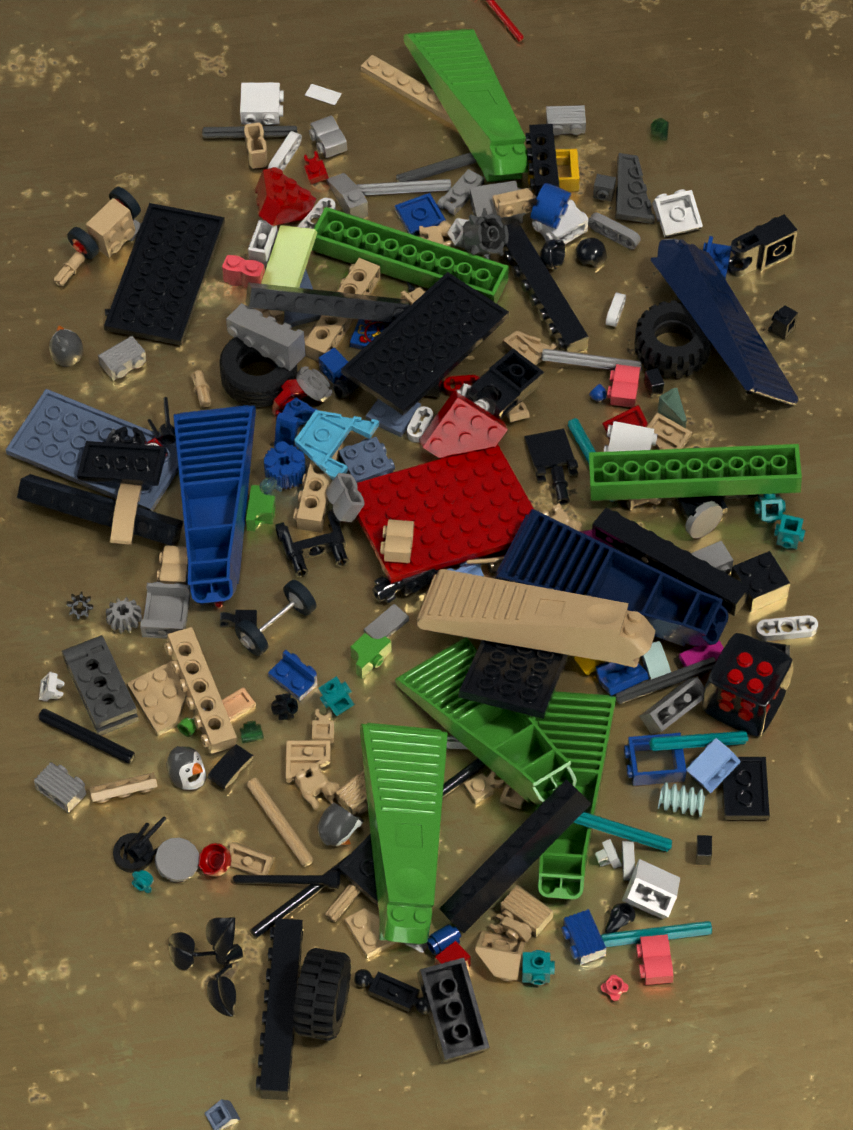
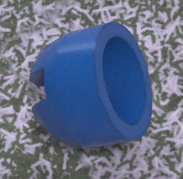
M599 384L589 393V396L593 400L601 402L606 398L607 391Z

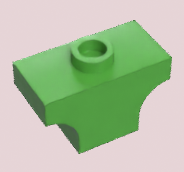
M251 485L249 502L247 501L246 507L247 531L255 532L258 526L273 524L275 496L262 493L260 485Z
M366 633L350 646L351 658L357 662L356 674L362 679L375 667L378 668L383 663L384 658L392 652L391 640L386 636L374 639Z

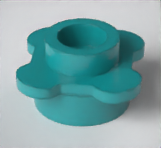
M145 870L134 871L132 873L134 877L132 885L140 891L150 893L152 891L150 886L154 882L153 876Z

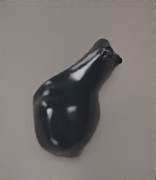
M627 903L614 905L605 932H617L621 927L634 922L636 917L635 909Z

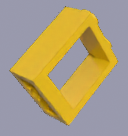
M555 149L557 166L569 165L570 177H558L559 188L568 192L579 191L580 178L577 149ZM529 173L528 185H530V178H533V175H529Z

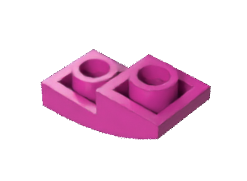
M719 640L714 645L691 648L681 653L678 657L684 667L714 657L717 661L724 647Z

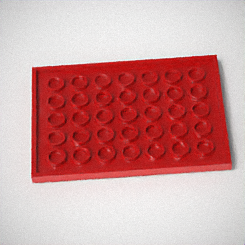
M498 444L494 447L448 456L357 483V490L364 499V506L356 517L390 583L401 581L404 578L434 568L438 570L508 549L525 516L529 514L531 509H534ZM389 519L414 521L410 563L384 561V554H380L381 542L386 541V538H383L384 525L388 526Z

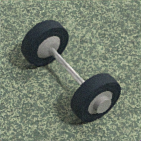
M291 580L283 587L289 604L261 628L258 629L249 620H243L236 625L235 632L237 637L252 654L260 656L268 649V642L262 631L291 607H294L305 616L311 614L316 609L317 605L314 597L299 581Z

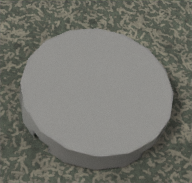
M308 366L301 367L296 374L299 386L311 398L321 402L326 401L332 394V390L329 389V381L318 370H309Z
M713 501L700 505L695 510L697 513L694 516H689L686 522V531L692 538L704 537L718 525L723 515V509Z
M170 838L164 841L157 849L155 867L162 877H166L172 882H184L190 879L198 869L199 852L195 845L186 839Z

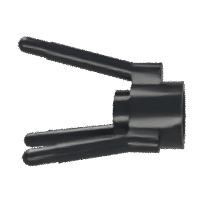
M164 397L165 423L160 426L159 432L151 419H148V423L155 434V438L164 445H170L176 441L175 426L173 427L170 424L168 398Z
M162 817L141 838L149 827V823H145L134 840L128 845L127 852L135 861L142 859L146 862L151 856L156 854L158 848L149 852L150 844L147 840L166 821V817Z

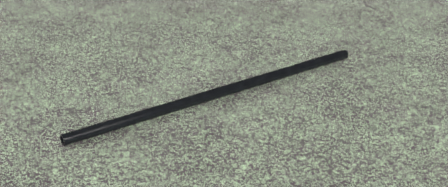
M479 758L474 760L444 783L443 797L486 765ZM344 858L342 861H340L338 864H336L334 867H332V868H331L330 870H328L326 873H329V871H337L338 866H339L346 858ZM324 884L308 885L251 928L250 932L256 939L275 925V918H285L325 887Z

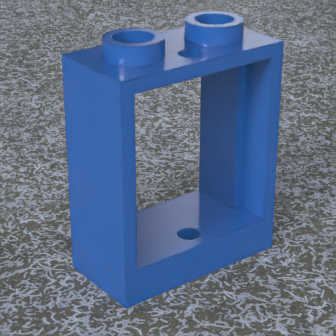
M681 733L628 737V744L624 746L625 759L629 758L630 765H627V777L632 778L633 786L663 784L665 782H685L687 771L683 749H671L674 770L638 772L635 751L651 750L649 745L651 738L681 736Z

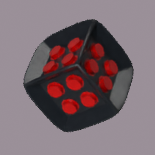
M735 633L725 645L712 668L704 688L703 710L709 716L736 730L746 731L749 735L760 737L772 722L790 685L794 667L793 659L783 651L756 638Z

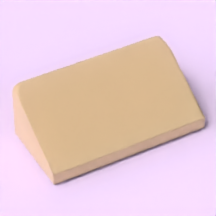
M232 842L229 847L232 859L231 867L253 875H268L275 856L237 842Z

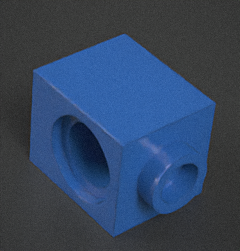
M335 347L318 358L319 370L333 385L337 380L346 378V376L341 374V368L348 361Z

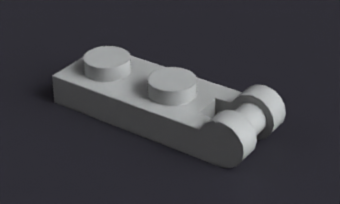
M468 169L446 195L439 199L437 206L441 209H447L452 215H456L470 199V187L482 186L484 177Z

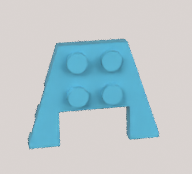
M315 410L295 438V445L334 480L338 473L346 474L348 471L347 465L332 459V457L350 431L370 439L379 427V421L371 419V421L361 420V417L356 416L353 418L342 417V414Z

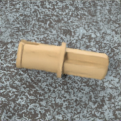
M75 251L68 262L63 263V268L54 278V282L58 286H64L68 279L76 274L77 268L85 260L84 255Z
M195 371L191 374L194 383V393L198 396L201 407H209L211 405L210 387L206 384L203 371Z

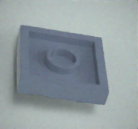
M377 399L367 413L366 420H378L380 428L402 437L415 411L421 407V403L417 402L406 414L402 415Z

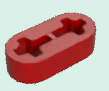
M476 375L450 376L444 380V393L447 396H451L453 391L459 390L464 383L471 385L470 383H475L480 377Z

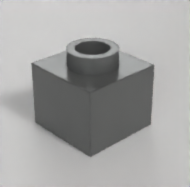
M597 174L593 198L612 201L616 177Z

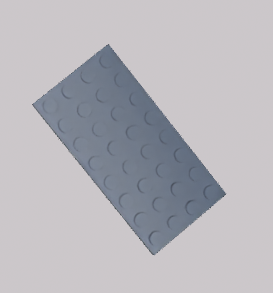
M45 389L6 448V454L117 499L121 483L82 481L78 479L77 473L86 441L106 442L113 428L117 430L125 426L127 427L128 435L124 440L133 438V427L143 431L147 442L154 439L155 434L153 431ZM160 440L158 441L167 449V456L165 457L159 485H142L138 507L153 511L178 472L176 441L170 445H164Z

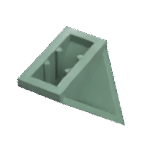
M673 388L659 396L658 413L686 428L687 419L677 388Z

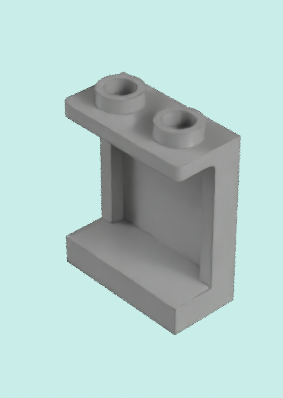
M147 583L144 618L141 619L140 625L142 637L167 639V634L186 629L190 602L189 586L182 583Z

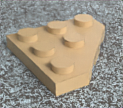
M172 661L127 683L128 689L157 736L177 727L181 710L184 708L187 698L186 692H182L180 688L179 674H175L173 671ZM188 671L189 674H195L194 671Z

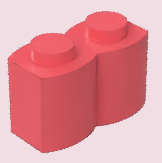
M227 255L222 265L223 280L230 285L243 286L246 289L248 282L261 284L265 273L264 264L261 262L245 260L236 255Z
M616 364L615 370H611L610 382H613V386H608L607 398H611L610 405L635 407L640 367Z
M668 934L640 937V944H636L637 958H642L643 964L639 965L640 979H645V985L673 983V967Z

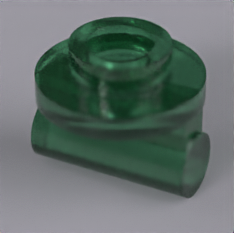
M663 118L654 120L650 127L651 134L660 137L663 141L667 140L669 122Z
M256 721L245 722L243 727L239 728L242 744L264 739L261 724H256Z

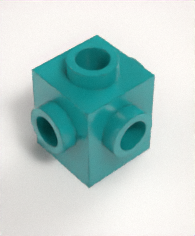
M779 494L758 495V501L754 505L755 514H758L760 519L767 523L782 520L783 513L786 510L785 500ZM766 504H772L770 508H766Z
M783 514L781 524H776L774 536H778L776 545L797 549L799 541L803 542L806 531L802 529L804 519Z
M337 676L319 687L323 695L320 697V700L326 709L330 707L336 716L355 705L349 696L352 692L346 682L341 683Z
M542 950L523 952L522 982L534 985L550 983V975H555V961H550V952Z

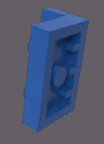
M709 236L708 243L704 242L703 251L711 255L726 280L731 246L713 243V236Z
M285 650L282 653L283 659L268 672V677L298 701H301L317 686V673L311 666L303 664L296 654H291Z
M605 662L596 666L599 684L610 696L649 679L647 671L639 663L635 668L612 662Z

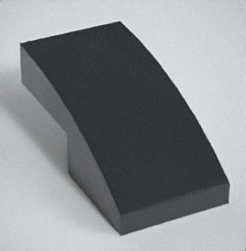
M236 744L214 766L207 778L223 789H226L238 779L239 772L252 762L254 755Z

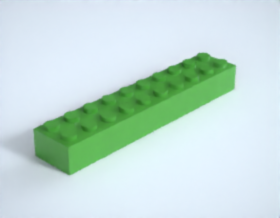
M325 207L314 227L318 233L312 251L351 264H355L361 258L379 265L380 273L428 289L449 272L497 304L508 282V265L472 255Z
M799 444L589 452L591 501L801 493L802 474Z

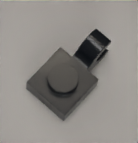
M236 610L235 615L228 612L220 613V627L222 628L236 627L243 620H249L257 627V610Z

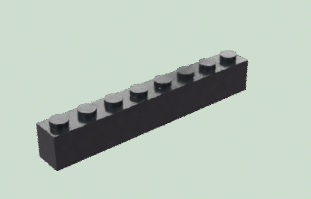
M518 221L506 225L509 237L508 243L503 247L504 259L506 263H510L514 276L518 277L521 281L523 291H527L529 294L532 306H536L540 319L546 322L548 332L551 336L555 337L558 349L574 353L587 349L589 336Z
M248 282L245 301L249 308L391 323L410 307L406 299Z
M32 474L21 478L17 494L18 499L112 527L116 500ZM137 507L134 535L172 546L180 540L184 521Z
M606 507L592 524L591 536L702 592L721 598L723 600L721 605L733 616L738 613L748 600L750 587L743 581L729 576L725 571L711 566L707 561L693 556L689 551L675 546L671 541L657 536L653 531H648L639 526L635 521H630L621 516L617 511H612Z
M566 779L439 909L456 927L465 933L591 803Z
M275 918V927L270 928V940H273V948L269 947L268 961L272 962L271 969L267 968L266 982H270L269 990L264 992V1003L268 1004L267 1011H263L262 1025H266L265 1033L261 1032L260 1046L264 1047L263 1054H259L258 1068H262L261 1076L256 1078V1090H260L261 1099L289 1100L295 1034L293 1015L295 995L300 976L304 930L303 920Z

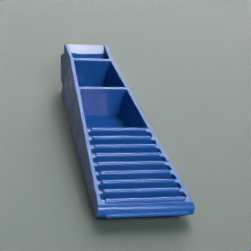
M255 405L183 412L173 415L188 558V585H190L192 599L197 603L229 600L234 595L237 584H239L256 416Z

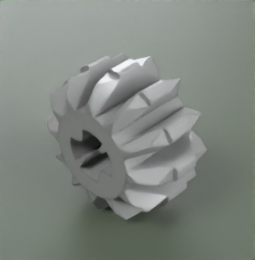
M117 597V603L110 602V608L106 609V621L108 625H111L113 631L119 629V632L122 634L124 630L130 633L131 627L138 629V622H141L142 615L141 607L137 605L135 600L129 601L125 597L124 601H121Z

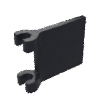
M564 428L524 436L538 483L546 482L545 469L553 468L555 465H567L570 477L578 475V463L573 456Z

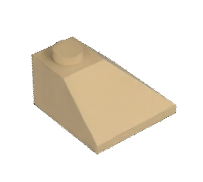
M481 931L475 951L495 977H500L504 981H513L518 979L526 942L519 939L515 941L506 935Z

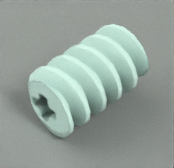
M665 782L661 788L658 809L663 804L664 810L667 811L670 805H672L673 812H676L681 807L682 814H685L687 809H690V815L693 816L698 810L699 817H702L705 801L703 789H700L695 794L694 787H691L687 793L684 785L678 791L676 784H673L672 788L669 789L668 782Z

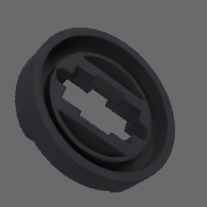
M138 833L123 835L114 846V861L125 872L133 873L134 871L144 870L153 860V856L146 862L141 859L140 861L134 860L133 863H130V860H127L128 845ZM148 839L147 842L150 844V849H149V852H150V851L153 850V847H152L151 842H150L149 839ZM124 846V854L122 859L120 856V851Z

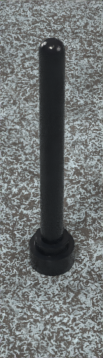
M329 871V873L324 875L233 876V882L236 884H324L329 889H339L340 873L339 871Z

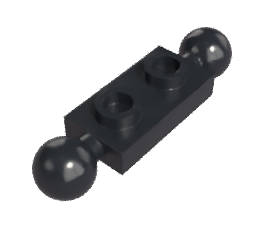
M360 969L355 973L354 981L357 986H370L368 990L369 995L408 1012L411 1011L413 1006H416L420 1014H428L424 997L418 998L420 989L379 971L375 978L366 969Z

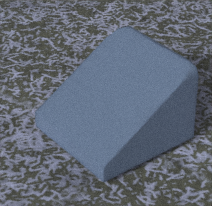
M221 1099L205 1112L213 1130H223L240 1120L229 1100Z

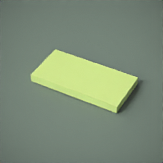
M280 225L261 284L299 288L318 232L310 228Z

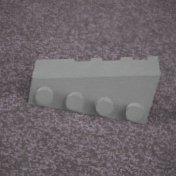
M242 303L226 318L227 331L231 336L241 339L248 347L255 348L262 356L269 357L279 367H284L291 371L306 356L304 331L300 329L297 331L291 330V325L287 323L280 325L276 322L275 318L271 316L265 318L260 311L249 308Z

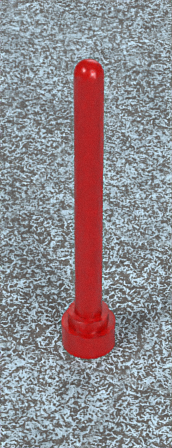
M485 0L517 41H522L524 36L495 0Z

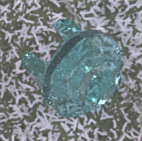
M274 477L265 478L260 483V490L266 495H272L273 489L282 492V488L277 484V480Z

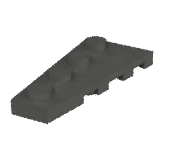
M618 154L615 219L654 224L655 216L651 211L652 205L650 200H648L647 187L643 182V173L637 155Z

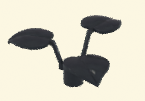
M217 917L209 920L207 923L206 938L213 945L212 949L214 951L194 952L195 942L193 938L183 932L172 934L168 940L171 959L179 969L187 970L191 968L194 963L193 956L216 955L217 962L225 966L216 974V980L208 982L207 995L211 1005L218 1012L226 1016H235L236 989L228 977L221 976L228 969H232L233 963L239 962L243 958L242 948L238 944H233L235 917Z

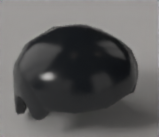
M597 238L584 239L580 241L575 249L576 258L584 266L591 264L596 268L604 264L607 259L605 245Z
M553 239L543 245L540 258L546 268L557 270L556 266L563 264L565 258V243L563 240Z

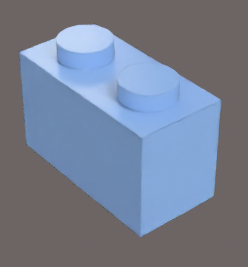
M715 738L690 763L686 770L694 780L709 793H712L741 761L728 747Z

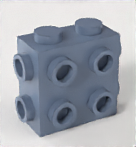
M377 437L367 438L360 443L348 445L338 450L339 462L348 466L346 474H351L356 483L393 473V470H395L393 460L391 458L388 459L386 455L385 445L380 443Z

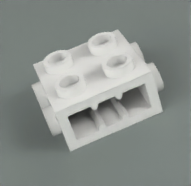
M241 83V125L260 123L261 125L280 124V117H283V105H280V102H284V90H280V83Z
M570 199L567 203L569 207L565 215L561 214V221L557 229L533 219V228L544 236L546 242L555 239L563 240L567 244L587 232L588 217L576 207L573 200Z
M614 421L613 425L608 427L607 437H610L609 446L605 445L604 452L651 450V445L656 446L658 434H655V429Z

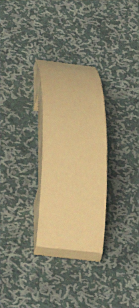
M121 483L115 505L110 543L132 545L138 502H140L142 485Z

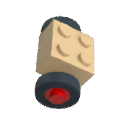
M116 187L110 192V201L86 223L88 233L79 227H74L68 232L67 238L69 242L85 258L93 259L99 251L110 258L121 249L124 243L133 238L136 231L133 219L139 215L141 208L135 198L125 189Z

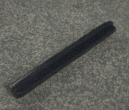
M42 709L39 713L40 721L126 763H131L135 758L133 751L52 711Z

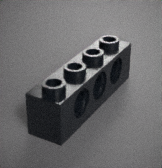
M553 124L529 125V133H525L526 145H530V148H527L528 160H531V163H529V175H533V178H530V188L534 190L536 197L546 182L559 187Z

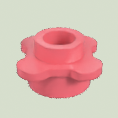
M611 975L606 983L601 985V991L607 993L611 1000L618 1001L620 995L628 991V984L624 983L617 975Z

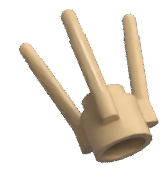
M504 556L467 560L466 563L488 564L489 572L495 574L489 578L495 579L497 576L496 572Z

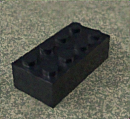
M465 958L420 969L417 972L441 1062L451 1061L488 1050L490 1047Z

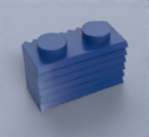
M589 909L564 918L561 931L565 940L569 939L572 945L570 946V952L573 959H578L579 964L582 965L606 956L607 948Z

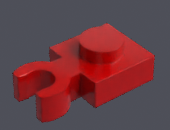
M314 151L315 156L312 159H308L307 155H304V160L307 164L304 167L311 185L329 178L324 162L320 160L316 151Z

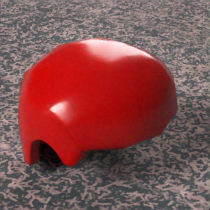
M212 843L201 851L198 867L207 876L219 877L230 868L231 854L224 845Z

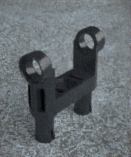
M333 509L327 511L330 523L328 526L331 533L293 542L288 526H285L284 522L275 524L278 540L282 542L286 557L292 563L297 577H301V571L303 576L308 574L309 571L304 559L333 552L337 566H342L341 561L343 565L349 563L344 549L346 542L340 528V520L335 516Z

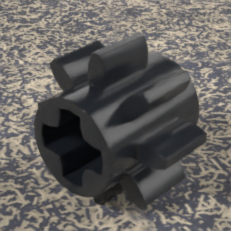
M383 576L374 581L376 585L372 588V592L379 602L383 600L389 603L396 599L395 594L398 592L396 583H390L389 579Z
M82 591L77 596L71 594L72 602H67V606L72 607L69 610V615L74 613L77 615V619L82 615L88 617V609H93V605L88 604L91 596H83ZM78 602L83 603L81 609L77 608Z
M290 693L276 695V700L271 704L273 715L279 716V720L293 719V714L298 711L296 699L291 698Z

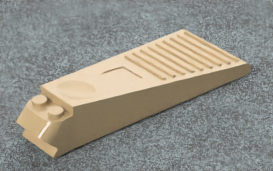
M445 569L438 570L437 575H434L417 617V626L423 630L607 661L633 668L637 667L639 658L650 650L656 631L639 612L627 610L629 603Z

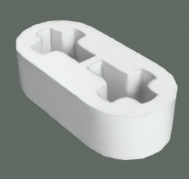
M615 293L606 318V325L617 326L625 305V294Z
M423 406L415 411L407 428V437L411 442L419 443V439L433 421V411L431 408ZM427 415V417H424L423 421H421V417ZM417 428H420V432L413 434V432H416Z
M622 840L623 880L630 881L635 869L634 841Z

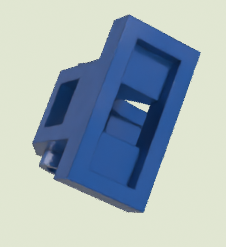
M297 397L288 402L283 412H279L276 419L274 446L278 442L284 441L289 446L292 444L295 447L298 427L305 425L317 409L310 407Z

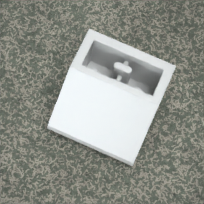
M639 859L622 901L658 918H667L677 898L680 877Z

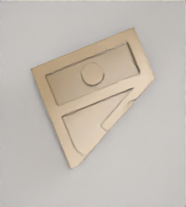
M519 331L506 337L502 342V346L508 351L514 348L534 365L543 361V349H558V345L554 343L551 346L540 343V338L531 337Z
M287 741L286 782L294 781L296 774L303 770L306 775L312 773L310 767L317 763L320 768L329 765L331 741Z

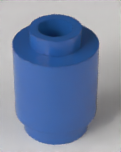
M447 924L429 936L427 946L433 955L436 956L454 941L460 944L459 938H461V934L456 926L452 927Z

